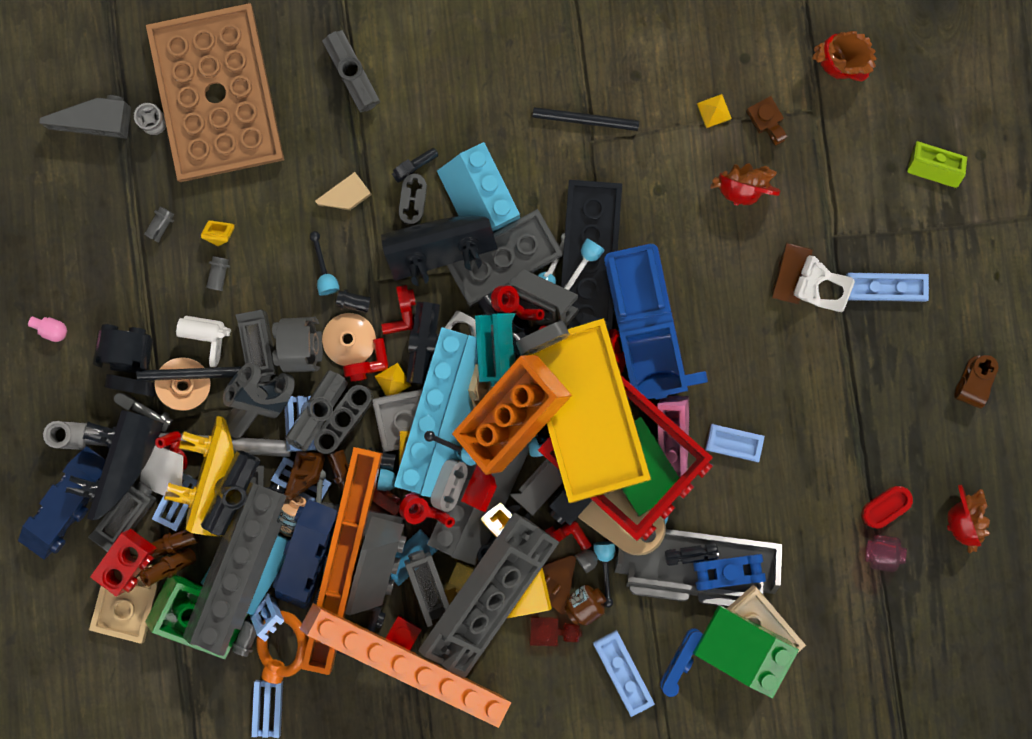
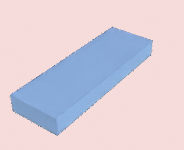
M846 274V276L852 277L855 280L848 299L851 301H929V274Z
M617 630L593 642L630 716L632 717L655 705Z

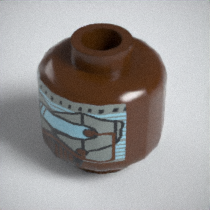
M584 585L567 597V605L564 608L574 624L577 625L579 623L587 626L605 614L603 603L606 602V598L599 588L593 589L589 585Z

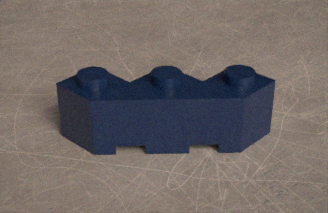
M87 446L77 454L62 471L65 475L61 478L60 482L56 485L53 484L39 504L42 506L34 517L30 516L24 523L18 541L44 560L52 552L54 554L58 553L66 542L63 538L67 528L74 521L80 522L89 510L86 508L89 498L65 493L67 487L82 488V486L69 481L70 476L73 475L77 478L96 482V480L100 479L105 459Z
M310 499L307 500L304 507L300 506L294 518V522L297 523L292 538L287 542L283 555L286 557L281 572L277 574L273 583L277 599L302 609H307L317 588L318 574L328 555V543L334 532L338 515L337 510Z

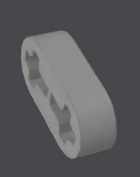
M449 459L443 464L431 495L433 507L444 512H449L455 507L468 474V468L464 462Z

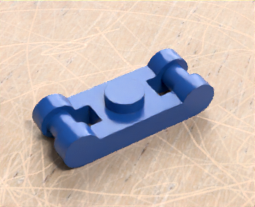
M762 554L695 562L693 567L694 571H697L698 576L696 588L697 590H708L765 582L766 576L765 573H762L761 568L763 556ZM750 564V575H744L743 565ZM709 569H714L715 579L709 580Z
M691 628L687 631L660 681V687L668 697H674L678 694L679 686L677 683L682 673H687L693 664L694 659L691 657L703 635L696 628Z

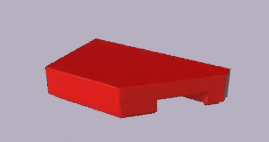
M476 465L461 501L486 513L497 488L495 477L492 474L486 475Z

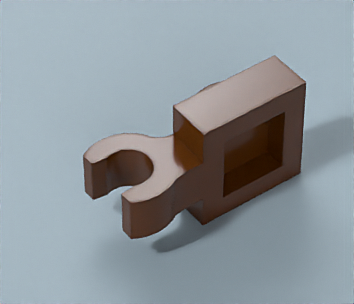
M771 96L747 108L746 112L759 134L767 131L774 146L785 141L784 139L787 138V135L779 125L784 118Z

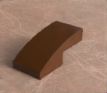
M786 242L778 267L779 272L772 291V298L799 304L800 299L794 296L793 292L799 277L803 276L801 272L806 258L809 255L812 256L813 250L811 248Z

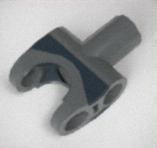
M252 363L245 364L234 375L223 394L225 406L233 408L225 418L230 435L234 438L243 436L257 415L276 418L287 405L293 393L294 378L292 375L281 373L268 383L258 384L261 376L260 367Z

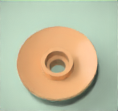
M344 313L334 317L326 325L322 336V344L325 353L333 362L346 366L365 362L374 351L373 340L376 339V334L370 322L364 317L354 313ZM346 334H351L353 337V341L350 344H345L343 341V337Z
M176 358L166 362L160 369L204 367L193 359ZM210 378L155 381V391L160 401L167 407L178 411H187L198 407L205 401L210 391ZM179 383H186L188 388L181 391L177 386Z

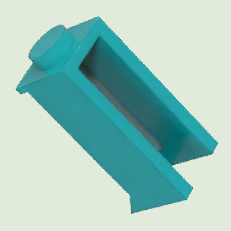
M516 313L475 316L479 382L490 381L491 387H493L514 364L512 320Z

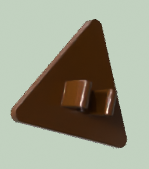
M573 555L545 564L542 567L551 606L562 615L566 613L564 606L567 605L566 599L570 595L576 558Z

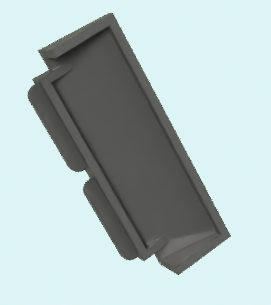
M666 529L664 539L659 547L646 555H631L617 547L614 573L627 575L626 587H629L633 595L676 601H687L690 595L698 596V600L702 604L729 607L752 585L757 587L762 594H775L781 586L782 544ZM654 531L646 541L643 538L642 540L646 543L652 542L656 537V532ZM715 543L719 551L718 559L762 554L763 562L761 563L762 573H765L766 581L697 590L696 582H698L697 571H694L693 563L682 564V562H678V565L668 566L665 561V551L670 549L679 551L680 548L698 545L705 547V544ZM750 564L743 565L744 575L751 574ZM714 569L708 570L709 580L715 579Z

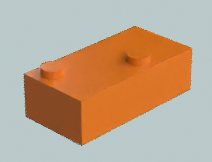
M537 355L520 356L454 430L452 435L486 475L502 472L572 395Z

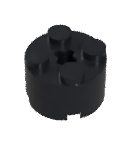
M102 324L101 330L97 333L93 365L102 368L103 363L110 364V370L126 373H137V370L141 369L149 370L154 339L151 338V335L146 334L145 329L130 327L129 331L118 330L119 327L115 325Z

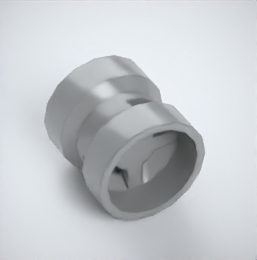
M143 103L136 108L134 112L135 123L147 134L158 135L165 130L164 113L157 106L151 103Z

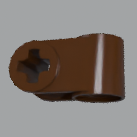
M989 355L970 358L956 387L954 398L977 408H983L988 401L992 384L998 372L999 366L996 359ZM979 363H982V366L986 368L985 372H982V369L978 367Z

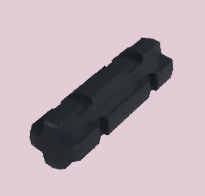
M715 543L705 544V547L698 545L680 548L679 551H676V549L665 551V561L668 566L678 565V562L687 564L704 561V558L708 560L719 558L718 547Z

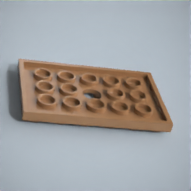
M251 3L146 25L172 157L179 182L284 161ZM212 84H221L225 87V98L219 103H211L206 98V92Z

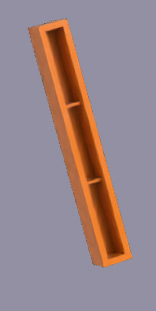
M353 447L317 600L318 606L345 618V611L383 453ZM309 637L301 669L330 675L337 650Z
M314 603L300 627V630L307 636L498 728L511 704L510 701L500 694L452 673L445 667Z

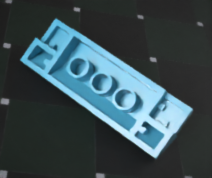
M441 327L394 487L431 497L443 464L449 459L459 460L457 451L435 441H426L424 434L427 431H433L435 436L455 445H460L452 433L474 409L468 389L475 365L478 364L476 337Z

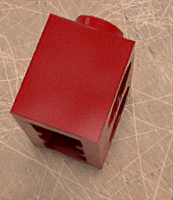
M132 529L122 532L90 578L116 597L124 592L130 593L139 581L136 578L141 570L147 569L154 561L152 554L157 548ZM130 547L137 551V559L130 555ZM115 569L121 572L122 581L115 577Z

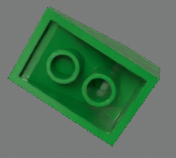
M178 575L171 578L167 577L145 621L151 633L226 659L232 643L235 641L240 630L234 629L224 656L217 655L197 645L189 644L183 638V634L203 586Z
M719 605L693 654L748 687L773 698L799 649L788 639Z

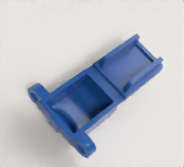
M647 244L606 254L604 261L630 384L647 399L655 398L657 400L667 398V395L688 391V386L708 382L706 371L685 375L658 247L655 244Z

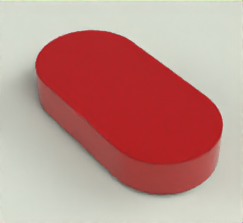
M902 486L890 487L863 507L861 512L863 522L867 526L876 529L886 526L910 509L913 503L912 494L907 488Z

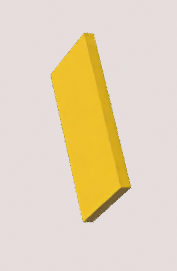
M604 318L568 329L570 335L567 338L532 354L537 355L572 395L547 422L569 503L651 480Z

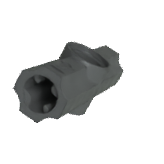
M343 30L327 35L322 42L359 112L373 109L380 103V100ZM349 67L358 68V72L354 76L345 75V71Z
M331 370L327 371L310 399L302 405L300 415L285 437L290 445L302 451H307L325 420L331 417L333 407L348 385V382L340 374ZM314 404L320 407V417L313 413Z

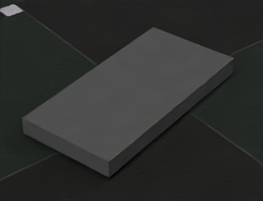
M538 209L493 233L498 249L479 255L482 260V265L479 269L474 260L471 261L472 271L465 268L464 260L447 265L469 307L478 304L483 297L492 292L496 287L508 286L510 280L517 277L523 269L534 273L563 257V252Z

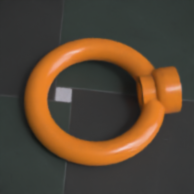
M287 611L280 612L284 623L293 629L298 645L296 657L290 665L284 666L283 662L272 659L268 649V639L264 641L257 636V651L264 665L261 678L272 684H280L284 677H290L301 670L308 643V636L300 630L302 622L295 615Z

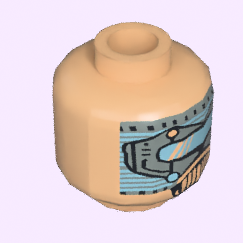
M298 495L292 500L285 499L277 522L282 524L279 532L284 536L292 537L297 523L294 522L296 512L300 506L304 507L307 502L302 496Z

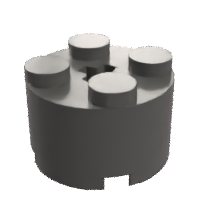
M316 317L282 318L279 322L273 323L272 333L274 339H276L277 349L273 351V363L275 366H280L283 372L319 371L320 367L316 366V363L322 361L323 344L322 332L316 331L314 325L319 324Z

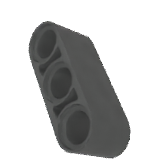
M356 385L349 389L333 411L331 417L326 420L314 438L315 448L319 452L332 454L340 449L373 403L372 399L374 396L369 388ZM359 390H363L367 394V400L363 405H356L353 400L354 394ZM347 412L351 417V422L347 427L343 428L338 424L337 419L341 413ZM326 434H331L334 437L335 443L331 449H325L322 446L321 440Z

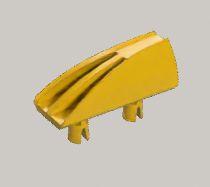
M222 416L216 417L211 436H208V438L183 432L182 439L186 441H180L179 449L203 454L202 467L196 487L194 486L191 489L169 482L164 496V500L188 505L186 530L195 534L218 536L203 529L201 523L215 496V484L225 476L234 457L230 431L226 420ZM235 489L229 491L226 497L231 496L235 492Z

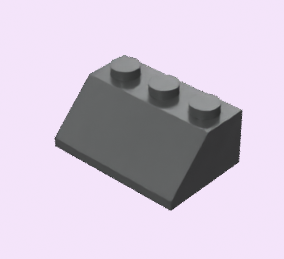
M374 516L371 517L345 614L353 615L381 606L385 594L391 595L395 580L390 579L391 573L397 574L401 559L395 556L397 552H403L406 537L401 536L404 524Z

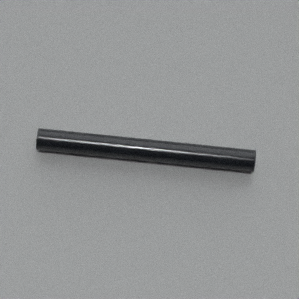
M533 108L532 118L638 131L639 120Z
M243 366L137 370V381L233 378Z

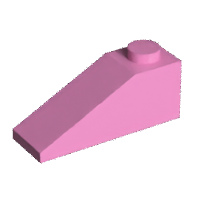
M667 395V398L660 399L658 409L689 435V396ZM658 425V444L680 478L687 471L688 451Z

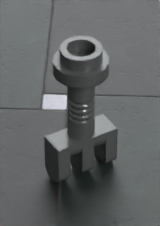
M118 393L114 396L115 403L123 408L163 422L161 431L164 433L168 431L174 421L169 413L164 412L163 415H160L127 393Z

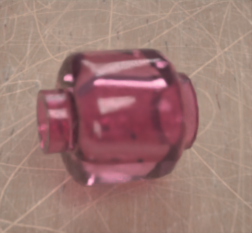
M877 534L872 540L867 541L865 561L869 562L872 569L895 572L899 568V564H905L907 548L902 547L901 540L898 537Z

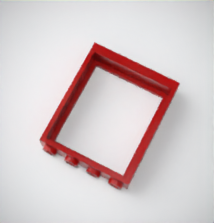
M622 377L627 398L697 459L638 525L604 494L590 498L636 541L641 537L646 541L657 529L653 525L661 516L665 520L676 508L672 505L676 498L680 496L684 499L694 488L691 482L696 476L699 475L703 478L713 467L709 463L713 457ZM549 437L538 451L559 469L551 437Z

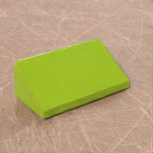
M916 141L907 172L957 188L966 174L967 157Z

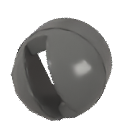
M582 550L575 554L585 573L590 572L597 565L598 558L592 550Z

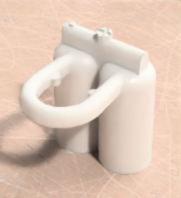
M191 316L180 318L176 329L177 337L211 342L209 365L213 368L217 367L221 355L222 339L225 336H230L231 329L225 327L221 321Z

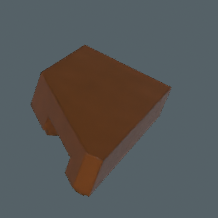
M297 451L284 494L287 496V500H292L319 482L325 461L323 453Z

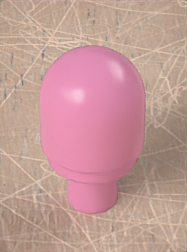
M32 316L28 322L29 327L37 329L38 335L47 340L59 342L67 335L65 324L51 317H44L41 320Z

